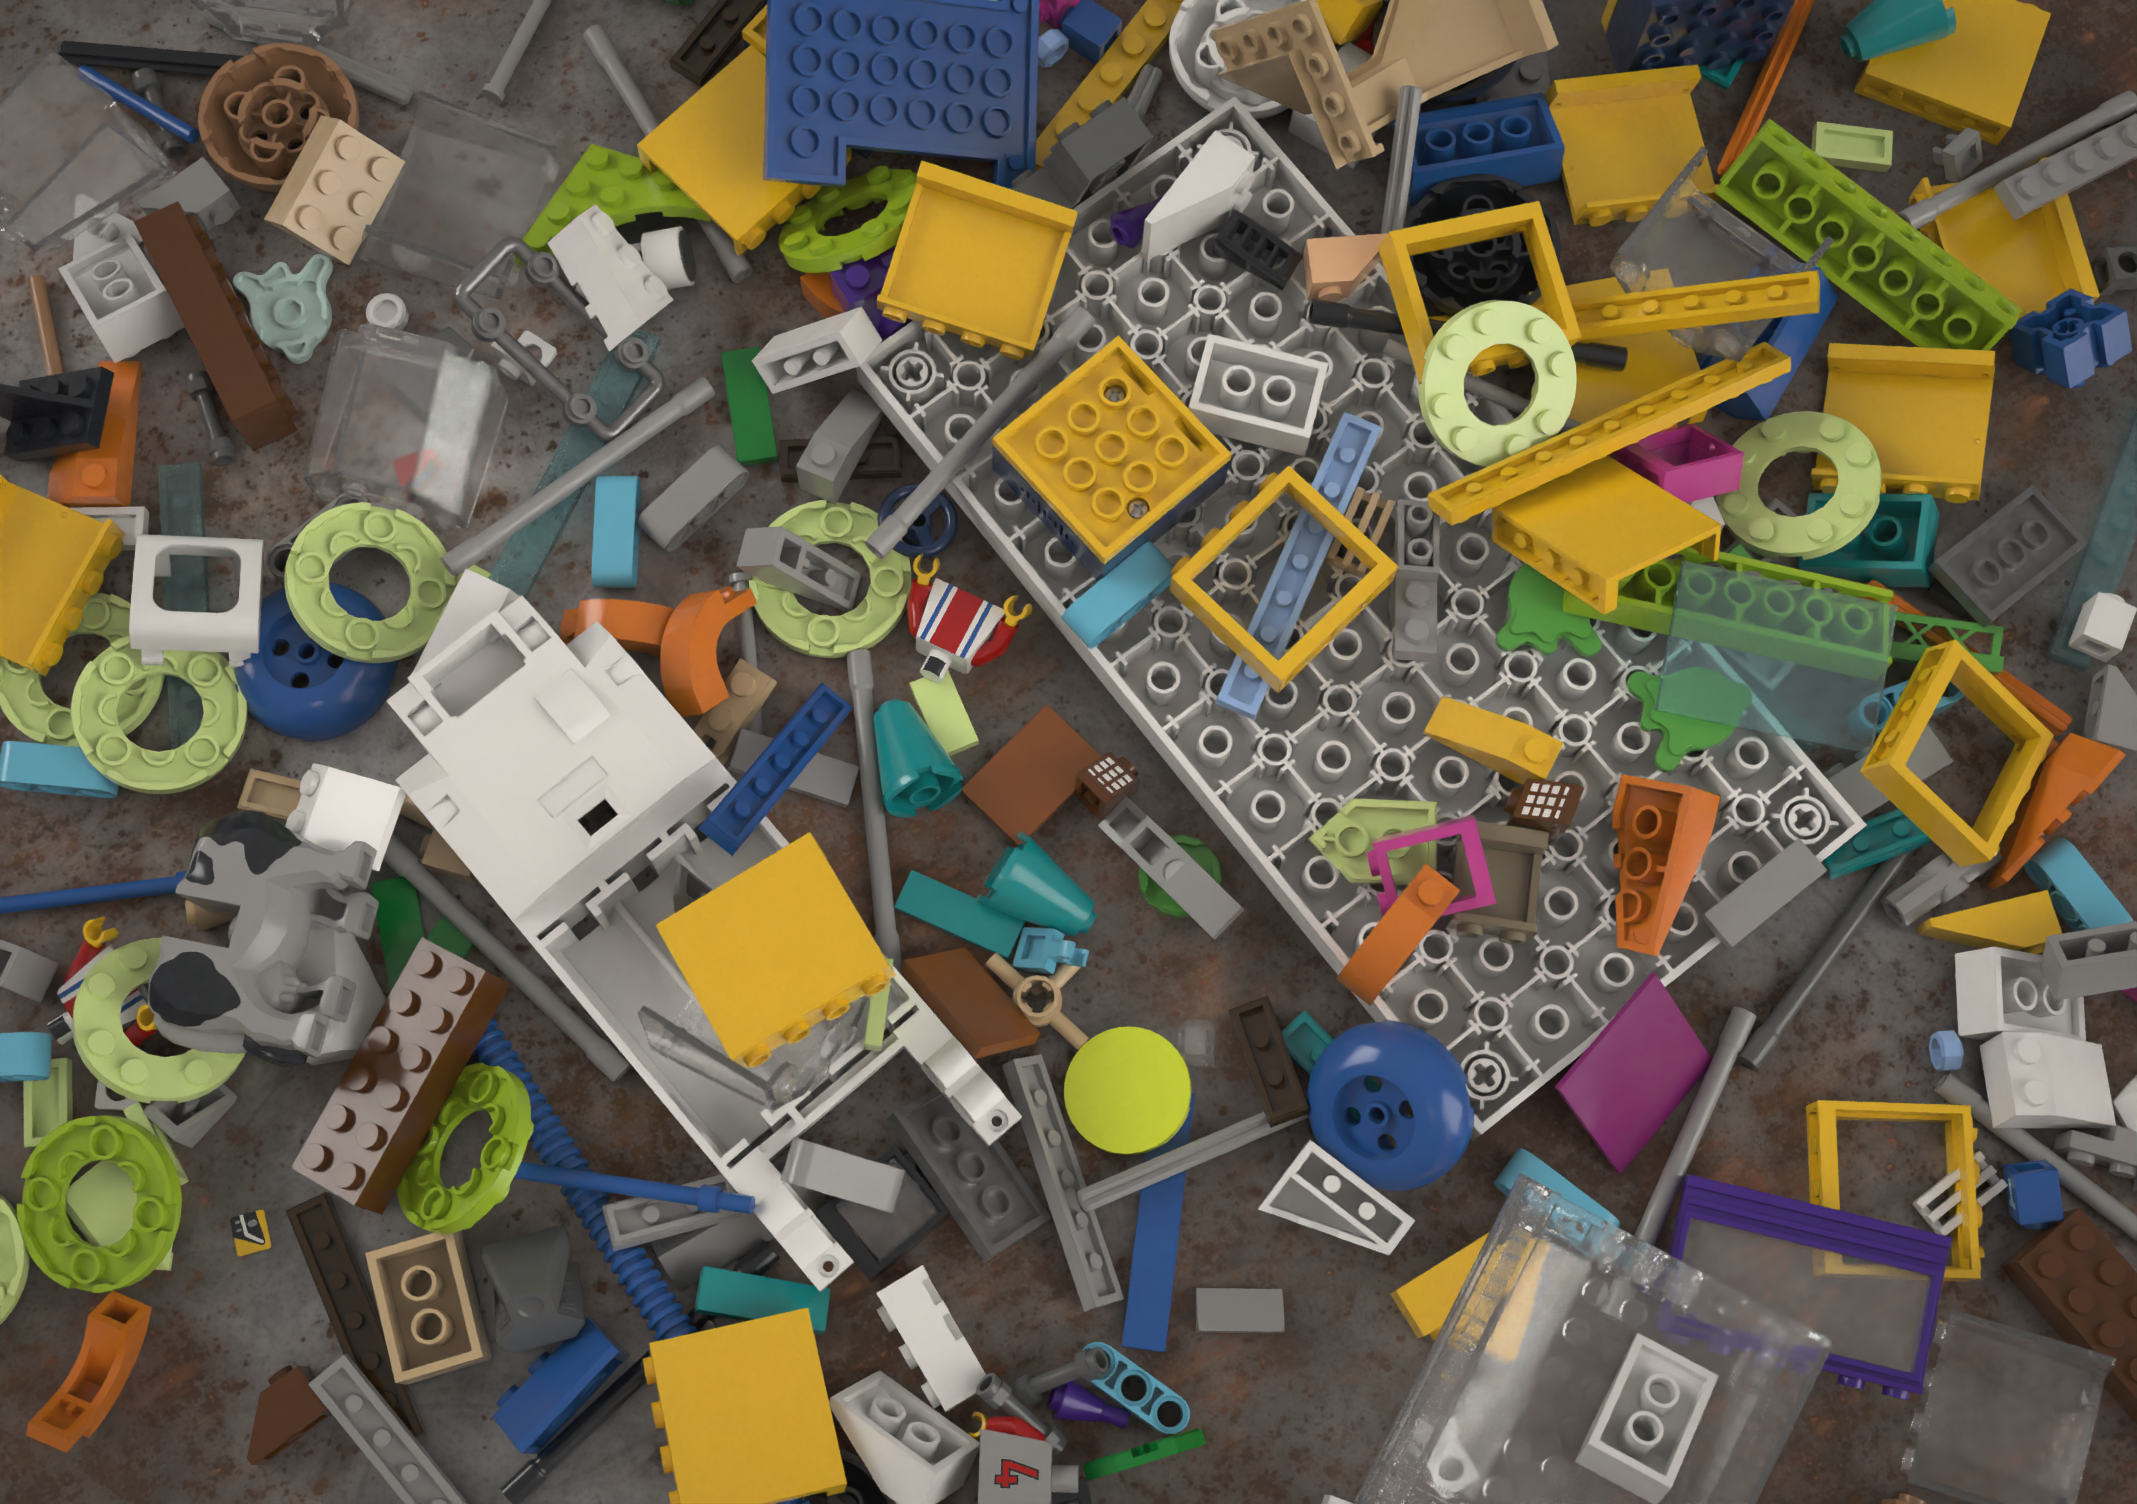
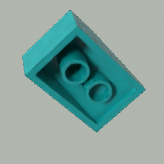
M1809 493L1806 515L1824 507L1834 496V493ZM1880 494V502L1874 516L1859 535L1843 547L1826 555L1803 560L1802 556H1800L1798 567L1804 571L1862 582L1876 579L1889 587L1930 588L1932 573L1927 568L1934 562L1940 516L1932 495Z

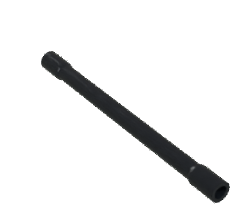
M1312 299L1308 315V322L1311 324L1337 328L1350 327L1404 336L1398 314L1356 308L1348 304ZM1429 319L1433 335L1435 336L1446 321ZM1576 342L1571 347L1575 362L1616 371H1623L1626 366L1628 356L1626 347L1595 342Z
M762 1240L735 1265L733 1271L763 1276L780 1260V1257ZM695 1307L687 1313L691 1319L689 1326H695L698 1332L709 1319L712 1321L716 1317L695 1313ZM650 1349L537 1456L528 1460L499 1487L512 1504H521L564 1459L646 1383L642 1359L650 1357Z

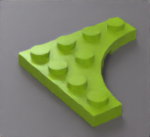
M591 143L522 240L536 253L547 252L554 256L548 242L575 218L595 204L613 220L615 227L636 221L635 215L661 211L663 217H686L711 222L712 219L658 167L653 172H650L638 157ZM513 254L516 264L525 266V264L515 254Z

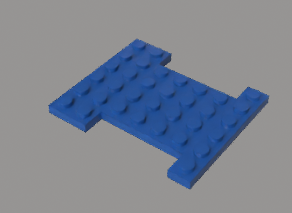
M767 0L763 180L841 188L845 185L846 148L992 162L993 184L1011 189L1013 187L1012 181L1028 169L1035 173L1039 0Z

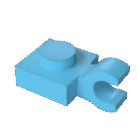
M1023 927L1012 967L1021 972L1054 974L1057 962L1074 967H1085L1089 950L1075 948L1076 943L1063 940L1065 934L1056 929Z

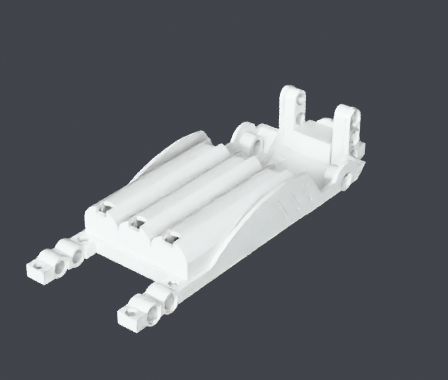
M521 595L500 613L496 609L407 677L410 683L387 700L390 707L428 752L425 757L395 779L401 788H404L405 793L737 1193L755 1197L753 1212L820 1292L848 1269L854 1261L788 1182L780 1180L781 1174L770 1162L792 1144L794 1137L799 1138L903 1049L909 1053L932 1083L948 1099L955 1110L988 1147L1022 1118L992 1079L980 1068L969 1052L951 1034L894 966L893 970L896 976L891 978L885 1031L888 1029L891 1035L883 1041L882 1052L864 1049L870 997L863 995L850 1003V1009L845 1014L834 1020L828 1021L826 1018L810 1027L811 1032L807 1037L794 1044H787V1042L771 1051L772 1056L766 1062L757 1067L748 1068L746 1066L740 1069L730 1059L655 925L675 913L673 900L675 871L681 864L714 890L789 845V843L766 816L733 856L709 837L700 843L693 829L711 814L737 782L645 675L632 657L597 621L565 645L548 623ZM605 799L618 815L590 836L578 820ZM650 865L659 877L642 891L638 892L632 879ZM588 914H591L600 925L579 941L571 931V928ZM830 1079L833 1084L813 1099L811 1093ZM995 1117L1000 1118L1002 1124L998 1127L992 1124V1119ZM771 1129L774 1132L760 1146H757L755 1149L751 1147V1144L767 1130ZM828 1261L834 1264V1268L830 1272H826L823 1269L824 1264Z

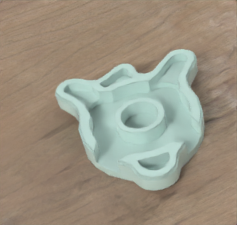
M323 254L314 255L298 274H292L286 263L278 262L263 275L244 271L239 272L233 278L234 288L249 302L251 323L261 341L269 348L284 354L294 364L304 363L311 358L314 348L326 336L331 326L332 309L327 298L326 285L333 271V263L329 257Z

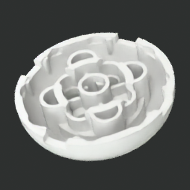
M1184 0L1174 18L1173 24H1171L1169 35L1171 65L1182 88L1196 103L1210 112L1234 96L1255 120L1274 116L1288 109L1284 105L1216 76L1227 68L1217 51L1216 42L1211 31L1224 24L1229 25L1306 0Z

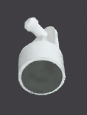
M682 226L643 233L640 243L630 244L639 252L643 263L652 274L662 280L667 290L694 285L696 278L694 253L690 239ZM578 284L575 290L587 301L586 296L584 295L582 289Z

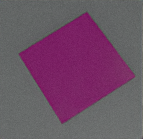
M1651 973L1555 1088L1613 1169L1621 1174L1708 1070L1712 1059L1658 976Z

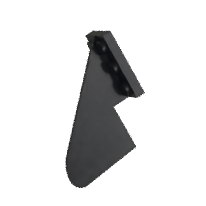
M101 366L21 380L18 387L0 384V417L10 421L6 431L7 441L4 456L20 461L99 449L114 372Z

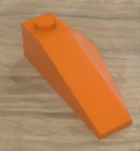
M99 361L97 367L102 366L114 372L99 449L57 455L49 473L47 499L68 508L131 507L142 363L140 361H119L117 363H114V361Z
M2073 733L2068 734L2058 742L2054 738L2052 739L2046 750V758L2038 766L2031 780V788L2023 796L2015 812V819L2008 828L2000 849L2003 859L1993 867L1987 882V886L1991 890H1995L2007 883L2045 842L2042 838L2044 833L2047 836L2050 835L2072 815L2071 811L2067 809L2069 805L2074 807L2087 794L2091 795L2126 756L2121 750Z
M1621 775L1612 813V829L1616 830L1618 834V854H1614V868L1619 870L1620 892L1615 897L1617 947L1658 956L1710 841L1721 796L1691 786Z

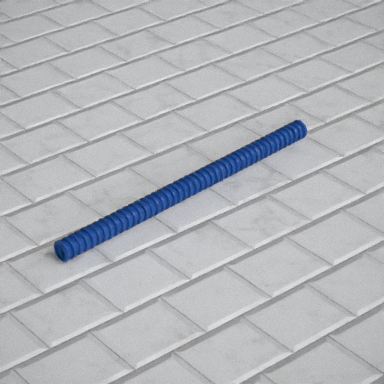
M491 1019L472 1055L478 1056L477 1063H484L488 1066L498 1065L512 1072L525 1085L530 1099L531 1120L534 1124V1130L528 1142H534L532 1149L535 1153H541L539 1156L541 1163L548 1164V1166L594 1172L593 1169H587L589 1162L586 1158H580L582 1152L578 1147H573L575 1144L574 1139L571 1136L566 1137L568 1130L564 1125L559 1126L561 1119L558 1115H552L553 1107L550 1104H545L546 1096L543 1093H538L540 1087L536 1082L531 1083L533 1076L530 1072H524L526 1069L525 1064L522 1061H518V1053L515 1050L511 1051L512 1044L509 1040H504L505 1033L501 1029H497L499 1024L495 1019ZM562 1186L560 1192L564 1197L569 1196L568 1205L571 1208L576 1207L575 1216L578 1219L583 1218L581 1225L585 1230L590 1229V1239L598 1241L596 1244L597 1250L605 1252L603 1256L604 1261L612 1263L610 1270L613 1274L620 1275L617 1281L621 1286H627L625 1290L626 1295L634 1297L632 1304L635 1308H641L639 1315L643 1320H649L647 1324L648 1329L656 1331L655 1340L660 1341L698 1332L695 1326H689L690 1317L687 1314L682 1315V1305L674 1303L675 1294L672 1291L667 1292L669 1286L667 1282L659 1280L661 1276L660 1271L652 1269L654 1264L652 1259L645 1258L647 1251L644 1247L636 1245L613 1251L602 1212L603 1205L614 1203L609 1202L611 1197L609 1193ZM801 1497V1498H797V1499H793V1500H788V1501H784V1502H780V1503H776V1504H811V1503H810L809 1501H805V1502H804L803 1499H802V1497Z

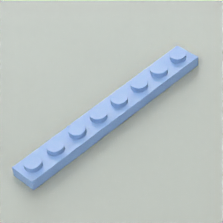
M1345 411L1311 485L1343 516L1382 429L1379 425ZM1301 507L1247 629V632L1277 660H1280L1283 656L1334 539V536L1303 507ZM1236 654L1215 704L1254 720L1269 684Z

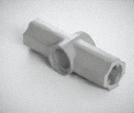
M2000 847L1998 853L1991 861L1960 867L1945 852L1913 873L1915 877L1901 884L1880 900L1883 904L1884 913L1892 923L1897 924L1900 928L1907 927L1935 906L1940 907L1970 886L1969 882L1997 865L2003 859L2000 854Z

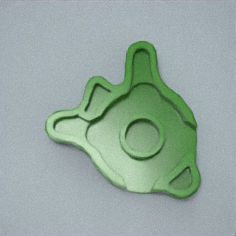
M1528 564L1521 566L1508 587V620L1495 638L1499 649L1504 652L1513 651L1521 645L1527 644L1541 654L1549 656L1556 650L1558 640L1563 639L1581 656L1590 658L1599 652L1602 643L1593 630L1588 617L1563 612L1564 588Z
M1703 667L1680 669L1666 676H1653L1645 672H1635L1627 681L1629 692L1642 703L1643 710L1639 720L1640 728L1645 732L1658 731L1662 735V741L1654 755L1653 762L1655 767L1664 773L1674 770L1686 754L1693 751L1707 750L1721 744L1730 736L1738 723L1741 712L1751 702V694L1745 685L1731 682L1716 671Z

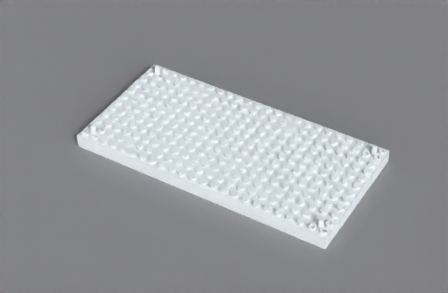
M1234 96L1073 209L1078 211L1076 222L1032 358L1024 356L1023 360L1011 359L999 353L1000 348L986 343L984 348L974 347L960 340L961 335L946 331L945 335H937L922 329V323L913 320L880 343L862 365L856 367L857 379L932 471L1048 343L1056 329L1077 306L1083 307L1094 317L1095 324L1072 349L1062 356L946 485L945 489L1337 975L1340 974L1357 949L1381 920L1382 913L1377 893L1385 891L1383 884L1350 883L1308 839L1336 815L1352 798L1437 802V823L1474 815L1476 821L1506 825L1510 814L1503 812L1508 796L1512 788L1519 790L1522 787L1521 784L1423 734L1442 696L1526 723L1564 743L1545 781L1577 784L1585 788L1570 827L1553 846L1548 844V849L1542 854L1535 923L1539 924L1538 933L1530 941L1525 940V944L1522 945L1503 943L1499 941V936L1484 933L1481 938H1467L1457 935V929L1445 928L1447 915L1441 916L1371 1006L1354 994L1375 1022L1391 1020L1415 1026L1435 1037L1452 1053L1468 1080L1465 1085L1470 1105L1474 1107V1125L1471 1135V1141H1473L1584 1053L1651 973L1656 974L1664 987H1666L1721 943L1718 937L1701 919L1704 913L1798 838L1822 862L1867 826V824L1750 690L1751 702L1749 706L1741 712L1735 729L1721 744L1707 750L1693 751L1686 754L1671 772L1664 773L1655 767L1653 759L1662 741V735L1658 731L1645 732L1640 728L1639 720L1643 710L1642 703L1629 692L1627 681L1635 672H1645L1653 676H1666L1680 669L1703 667L1716 671L1731 682L1745 685L1710 644L1589 618L1593 630L1602 643L1601 649L1593 657L1581 656L1563 639L1558 640L1556 650L1549 656L1541 654L1527 644L1521 645L1513 651L1504 652L1499 649L1495 638L1508 620V587L1516 572L1526 563L1492 541V508L1453 526L1440 517V574L1437 580V656L1435 662L1393 659V631H1390L1391 582L1279 693L1269 685L1254 720L1215 704L1236 653L1169 591L1170 585L1093 649H1089L1062 620L1061 617L1066 609L1094 586L1097 581L992 469V438L1118 335L1187 408H1189L1208 333L1329 363L1305 456L1213 434L1231 453L1225 484L1153 543L1174 566L1186 555L1192 558L1201 549L1199 545L1202 539L1213 528L1217 527L1221 530L1231 521L1229 519L1230 513L1241 501L1246 499L1250 503L1260 493L1258 491L1260 484L1272 472H1276L1279 475L1289 465L1307 483L1312 485L1344 411L1382 427L1357 487L1364 488L1365 493L1370 495L1373 493L1380 495V499L1384 501L1390 499L1396 502L1377 545L1392 561L1398 499L1428 501V493L1486 468L1485 466L1476 465L1452 455L1430 433L1419 404L1418 384L1422 383L1418 382L1416 372L1410 370L1411 365L1382 353L1389 338L1408 346L1405 336L1350 327H1330L1308 322L1311 301L1307 300L1303 259L1284 290H1281L1213 253L1215 240L1225 224L1150 260L1141 257L1143 239L1135 248L1120 245L1114 240L1110 232L1111 215L1141 204L1152 203L1164 195L1215 130L1256 156L1253 169L1256 178L1249 190L1253 195L1242 214L1254 220L1302 255L1307 239L1355 236L1345 222ZM1236 233L1231 241L1237 244L1242 235ZM1250 241L1245 250L1251 254L1257 243ZM1265 248L1259 260L1265 263L1271 251ZM1279 256L1272 269L1278 273L1286 259ZM1380 263L1374 267L1348 298H1342L1337 302L1356 308L1398 314L1385 269ZM1464 389V397L1468 408L1480 421L1496 425L1505 424L1514 419L1505 407ZM1286 492L1272 503L1192 580L1246 631L1302 507ZM1361 502L1351 522L1356 528H1358L1367 507L1366 504ZM1376 508L1364 533L1369 540H1371L1383 512ZM1343 544L1337 554L1342 559H1344L1348 551ZM1354 556L1352 563L1360 565L1361 561ZM1324 560L1283 656L1362 578L1325 563ZM1367 568L1364 577L1371 571L1369 568ZM1622 774L1691 786L1721 796L1710 841L1658 956L1617 947L1615 897L1620 892L1619 870L1614 868V854H1618V834L1616 830L1612 829V813ZM1456 835L1437 839V872L1449 882H1451ZM1395 885L1398 897L1408 885Z

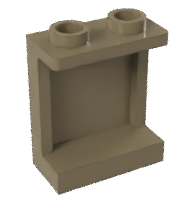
M1476 821L1496 904L1447 915L1445 928L1457 929L1456 934L1462 937L1481 938L1484 933L1499 936V941L1513 945L1525 944V940L1530 941L1538 933L1539 924L1535 923L1542 854L1548 849L1549 832ZM1461 834L1456 835L1451 883L1461 890L1455 898L1476 894Z

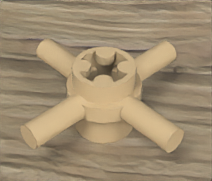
M997 952L986 962L985 965L1013 990L1012 1001L1035 1027L1050 1024L1077 1050L1089 1040V1037L1061 1012L1063 999L1060 989L1081 967L1061 963L1054 974H1051L1048 978L1039 975L1024 978ZM1030 992L1036 997L1040 996L1042 992L1048 996L1043 1012L1034 1013L1033 1008L1028 1006V1001L1025 998Z

